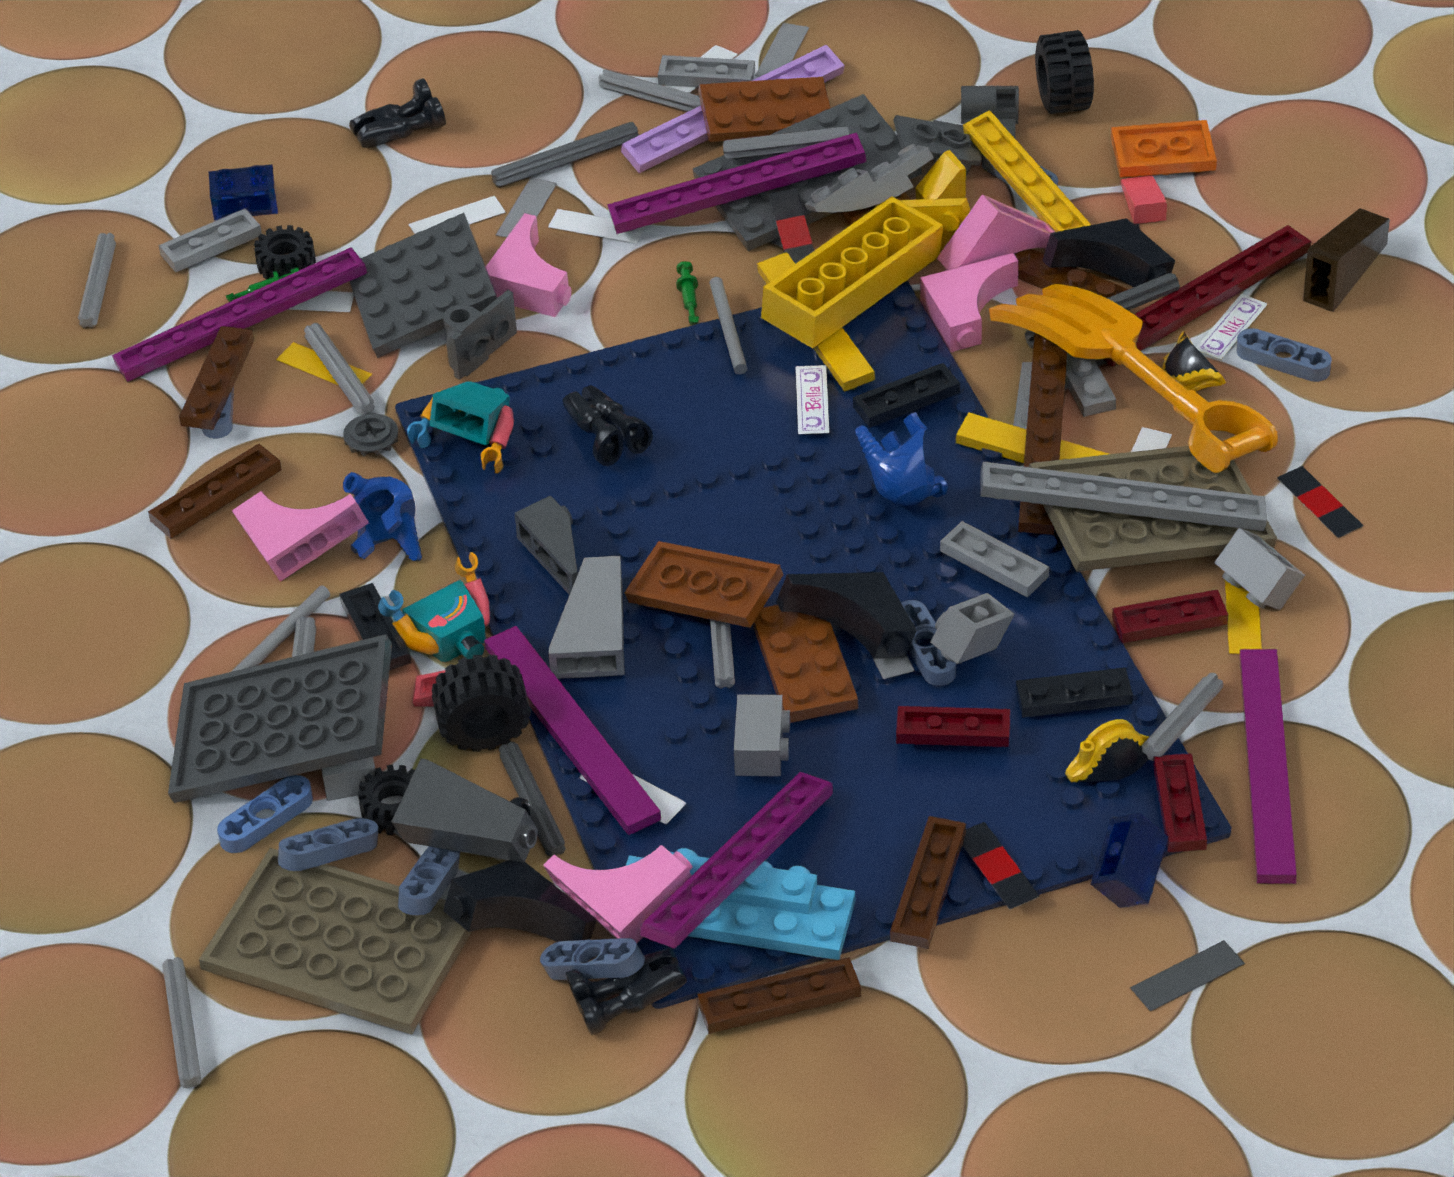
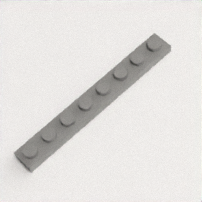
M983 462L980 471L982 497L1264 531L1267 523L1265 496Z

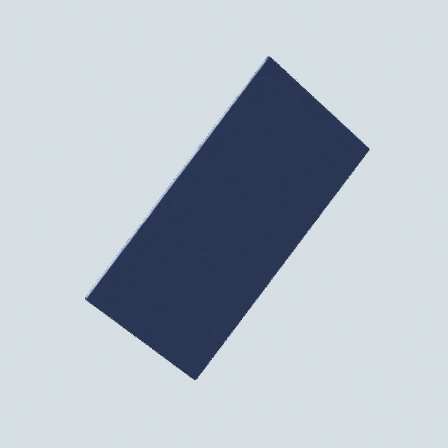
M908 280L842 327L875 371V380L844 392L826 366L829 433L798 434L796 366H819L825 364L814 348L812 349L762 319V307L732 315L747 365V371L743 374H736L734 372L720 319H715L475 382L492 389L500 388L510 397L509 407L513 410L514 427L506 448L501 449L503 469L499 473H495V461L488 462L485 470L482 468L481 452L485 448L491 447L490 443L483 445L430 426L428 432L431 442L427 447L420 448L417 439L411 444L407 428L411 423L422 420L420 415L432 399L433 394L396 404L397 417L462 566L465 568L472 567L469 560L470 552L474 553L478 558L475 575L477 579L481 578L489 599L490 622L488 627L492 636L517 626L550 668L549 646L569 598V594L517 539L515 512L550 495L560 506L564 505L567 507L573 519L571 530L577 572H579L584 558L620 556L625 675L560 678L558 680L631 774L686 802V804L667 824L658 821L628 835L589 783L580 779L582 774L530 708L531 717L528 720L593 870H609L624 867L629 856L644 858L655 851L660 845L669 852L675 853L678 849L687 848L694 851L699 857L711 858L799 772L833 783L832 795L765 861L770 863L773 868L789 870L793 866H802L808 869L811 874L817 875V885L855 891L856 901L841 954L890 940V930L929 816L966 823V829L985 822L1039 895L1180 853L1168 852L1154 772V761L1148 760L1132 775L1113 781L1070 782L1065 774L1066 769L1080 751V743L1085 741L1089 734L1100 725L1108 721L1123 719L1130 722L1136 732L1150 737L1167 717L1081 572H1076L1055 528L1054 535L1018 532L1021 501L981 496L980 471L983 462L1017 466L1014 460L1002 457L1000 452L982 448L981 451L956 443V434L968 412L986 418L989 417ZM944 363L960 382L959 394L871 428L868 427L853 408V397ZM589 385L598 388L615 402L621 404L624 414L641 419L651 428L653 439L650 446L644 452L634 454L623 444L621 457L615 464L611 466L601 465L595 460L592 452L596 435L585 432L577 425L565 409L562 402L563 398L575 391L582 396V389ZM916 412L920 421L927 427L923 436L925 463L934 468L935 476H942L946 480L948 490L944 496L938 498L929 496L914 506H897L878 493L855 430L861 425L865 426L872 433V436L875 437V441L879 442L883 450L885 448L881 440L888 433L895 431L901 445H903L911 437L903 420L911 413ZM963 521L1049 566V577L1029 597H1026L941 552L940 541ZM661 541L780 565L784 575L764 607L778 605L776 601L787 574L884 572L900 602L916 600L923 603L935 623L949 607L985 593L990 594L1015 615L996 649L962 663H956L955 679L943 686L932 685L924 679L909 651L907 657L914 671L883 679L869 651L850 633L831 623L858 697V709L791 722L790 733H783V738H789L788 761H781V776H735L734 740L737 695H776L753 625L749 628L730 624L735 684L731 688L724 687L720 689L715 685L710 619L629 603L624 592L657 542ZM912 619V621L914 622V626L916 627L917 620ZM926 638L916 642L922 647L933 645L930 643L931 639ZM935 658V659H934V666L937 665V666L939 667V665H938V663H937V658ZM1126 668L1133 693V701L1130 705L1022 718L1016 695L1017 680ZM898 706L1010 709L1009 747L896 744ZM1178 738L1163 755L1188 753ZM1194 765L1207 844L1229 838L1231 836V825ZM963 846L961 847L936 926L1006 905ZM687 936L675 949L672 948L678 959V966L682 968L687 978V983L651 1005L656 1009L665 1008L698 998L697 994L761 979L828 958ZM645 937L637 943L643 955L672 948Z

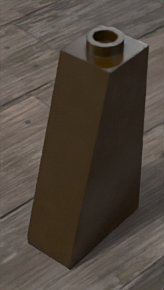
M1359 208L1311 245L1307 250L1303 301L1334 312L1387 245L1390 219Z

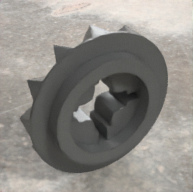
M376 413L364 414L354 418L346 425L343 432L345 445L349 446L351 453L360 451L363 457L368 453H375L378 456L380 450L391 451L392 444L398 442V426L393 419L386 415ZM368 431H370L371 434H373L376 438L369 439V437L367 436Z

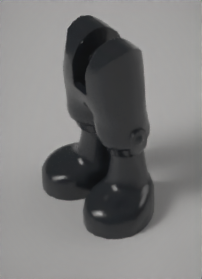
M422 78L414 82L413 97L409 102L401 106L388 104L367 111L350 120L349 127L354 135L357 136L363 148H370L406 138L412 134V131L440 128L446 125V118L438 98L432 97L426 80Z
M589 385L582 389V396L575 391L563 398L562 402L565 409L577 425L585 432L596 435L592 452L595 460L601 465L611 466L615 464L621 457L623 444L634 454L642 453L650 446L653 439L651 428L641 419L624 414L622 405L615 402L598 388Z
M672 948L644 955L645 962L643 966L633 975L624 978H606L600 981H589L578 969L565 973L576 1004L591 1036L601 1032L609 1021L623 1012L635 1013L641 1011L646 1006L668 996L687 983V978L682 968L678 966V959ZM616 994L619 995V996H617V997H615V998H613V999L607 1000L608 998H610V997H612V996H614V995H616Z

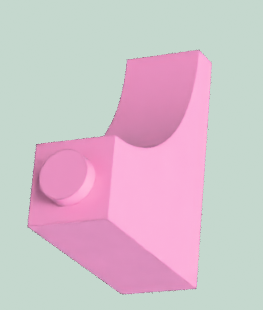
M982 194L937 259L946 268V271L1027 249L1046 248L1050 233L1055 231L1048 223Z
M524 213L489 261L486 269L497 297L509 290L513 292L515 307L556 317L561 308L566 306L571 298L568 275L566 271L551 266L537 255L534 250L539 242L537 216Z
M1014 253L920 277V302L950 352L982 344V318L980 312L993 297L1005 290L1018 286V260Z
M260 491L232 510L280 582L369 523L351 494L326 506L312 509H291L272 502Z
M662 845L643 859L616 869H584L561 860L555 854L543 864L553 883L590 913L617 939L631 938L636 943L643 938L640 936L641 924L692 876L690 870L693 868L691 863L680 852L676 851L672 854Z

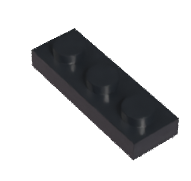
M941 363L853 397V408L868 427L871 428L959 394L960 382L946 365Z
M373 583L339 594L341 605L359 640L385 634L388 636L392 643L390 670L411 663L410 652L404 640L393 626L392 618L382 615L378 609L381 597Z
M1125 667L1016 681V695L1022 718L1130 705L1133 701V693Z

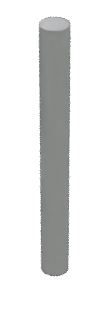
M714 277L710 280L709 284L733 369L736 374H743L747 371V365L723 281L720 277Z
M319 586L232 671L259 665L295 630L298 618H308L330 596L329 590L325 586Z

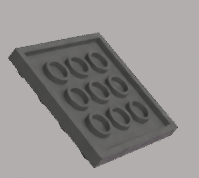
M465 213L449 218L444 222L419 231L408 238L361 258L365 263L367 273L350 281L370 343L377 358L444 329V312L452 306L468 305L481 312L498 298Z

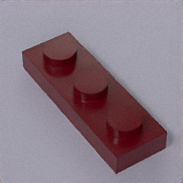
M1217 589L1112 608V619L1121 642L1128 643L1228 625V612Z
M898 706L896 744L1009 747L1010 709Z
M1192 754L1154 756V772L1168 852L1206 850L1207 836Z

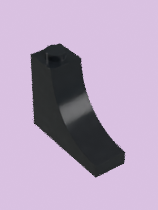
M1127 218L1050 233L1042 260L1050 268L1078 267L1099 271L1118 278L1132 287L1172 273L1175 260Z
M884 572L787 574L776 601L781 612L808 614L839 626L854 636L869 651L873 659L906 657L917 631Z
M511 860L452 879L443 910L468 932L485 928H510L535 933L556 942L591 940L597 921L590 913L529 864Z

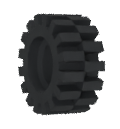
M281 225L276 226L277 231L274 232L270 228L266 230V235L261 233L258 236L259 241L256 240L254 243L258 272L263 274L265 279L274 277L273 272L278 271L279 276L291 273L290 270L299 267V270H302L316 263L313 239L310 237V233L308 231L303 232L301 227H297L294 230L293 225H287V229H282Z
M387 765V771L382 772L380 767L374 769L375 776L368 773L365 776V782H360L358 798L361 816L377 823L379 834H381L383 829H386L387 835H393L396 829L391 821L400 802L385 804L381 801L390 796L404 795L415 772L411 768L407 773L406 766L399 765L398 770H394L393 765Z

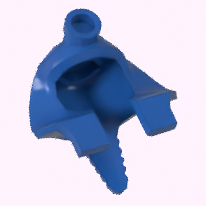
M916 412L911 413L903 420L911 437L901 445L895 431H892L881 440L885 450L879 445L878 441H875V437L872 436V433L865 426L861 425L856 428L855 433L865 454L878 493L897 506H914L929 496L938 498L946 495L948 490L946 480L942 476H935L934 468L925 463L923 436L927 427L920 421Z
M349 473L344 479L343 489L345 492L354 495L353 498L369 522L358 530L357 539L350 546L352 552L358 553L360 558L365 559L374 551V545L395 539L400 544V547L403 548V551L406 552V555H409V559L413 561L421 560L422 553L414 518L416 511L415 501L411 489L402 481L391 476L365 479L357 473Z

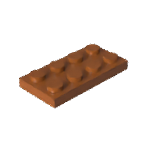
M823 77L699 84L698 94L709 142L771 135L830 109Z
M658 541L624 593L629 603L750 628L784 574L778 564Z
M778 605L763 607L752 625L776 695H782L783 710H790V723L858 709V697L831 623L808 614L781 612Z

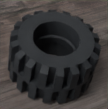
M1079 30L1040 35L1035 50V66L1039 93L1044 107L1049 114L1089 109L1094 95V75L1091 55L1085 37Z
M473 655L471 659L462 658L458 660L456 665L450 664L447 666L445 673H439L436 677V683L432 686V700L442 738H446L447 743L451 746L457 745L458 749L467 750L471 748L473 752H480L481 749L488 748V750H493L498 745H507L511 742V738H518L522 734L521 729L526 728L529 723L528 718L531 717V711L522 674H520L519 668L516 665H511L510 660L506 658L498 660L496 655H489L488 657Z

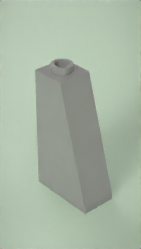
M620 556L584 558L549 646L550 670L557 679L625 675L623 584Z

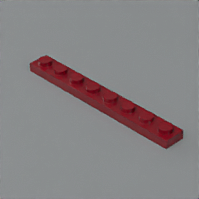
M1287 225L1180 287L1178 291L1168 294L1134 315L1143 321L1140 335L1136 342L1137 349L1141 351L1305 255L1311 246V241ZM1111 358L1103 359L1112 367L1118 365Z

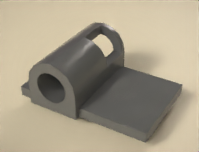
M961 86V124H965L990 110L1016 139L1015 124H1018L1019 86Z
M895 115L893 121L901 150L912 144L928 147L934 157V164L945 151L950 150L965 166L966 176L972 165L980 166L982 160L979 149L970 140L969 134L963 132V125L937 120L932 122Z
M507 290L481 312L468 305H455L444 312L443 322L448 363L454 370L455 378L460 380L464 376L470 375L489 359V355L517 333L513 292Z

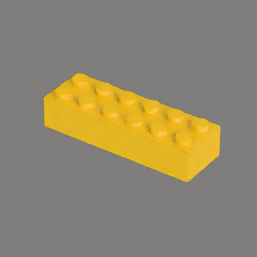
M891 196L763 286L761 318L813 349L937 259L941 252L943 225Z

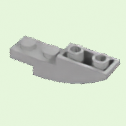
M915 144L909 145L898 153V159L890 164L883 162L871 170L872 176H870L868 171L855 170V168L843 172L838 176L839 182L830 188L823 186L810 195L812 199L804 205L807 210L836 213L849 212L881 204L891 196L897 197L913 188L914 186L908 175L934 159L928 147L915 146Z

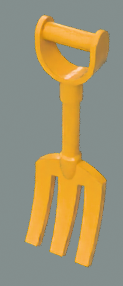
M1053 284L1042 288L1043 295L1026 294L1016 298L1017 305L1000 304L989 308L991 321L1013 324L1037 333L1058 345L1073 357L1083 359L1111 358L1118 365H1124L1172 404L1174 411L1193 425L1188 440L1190 452L1202 465L1214 473L1227 469L1232 460L1256 450L1268 452L1274 449L1278 443V434L1275 426L1259 412L1234 401H1206L1193 389L1188 390L1138 350L1136 342L1140 335L1143 321L1110 299L1078 287ZM1210 431H1226L1235 434V436L1221 441Z

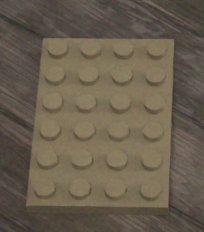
M1189 446L1029 464L1030 468L1253 495L1234 460L1230 461L1227 469L1214 473L1192 455ZM1043 504L1076 572L1220 555L1239 529ZM1268 520L1264 531L1244 529L1257 534L1272 548L1275 547L1277 536Z
M269 848L199 958L202 970L412 1035L471 932H468L443 911L446 902L444 899L440 898L434 908L427 914L409 915L398 908L400 886L327 864L302 871L286 870L278 864V850Z

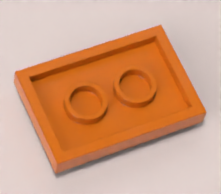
M1207 120L1111 127V140L1120 178L1188 172L1199 173L1216 170L1217 159Z

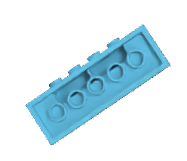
M687 848L677 850L693 866L690 870L691 875L709 859L699 857L694 851ZM629 856L626 866L643 858ZM764 861L688 936L839 960L856 901L855 891L817 885V875L811 874L808 869L802 866H793L789 870L773 868L770 863Z

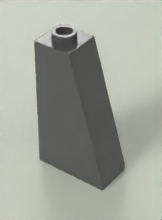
M420 759L391 821L406 843L523 863L530 849L535 846L538 829L525 809L427 759Z

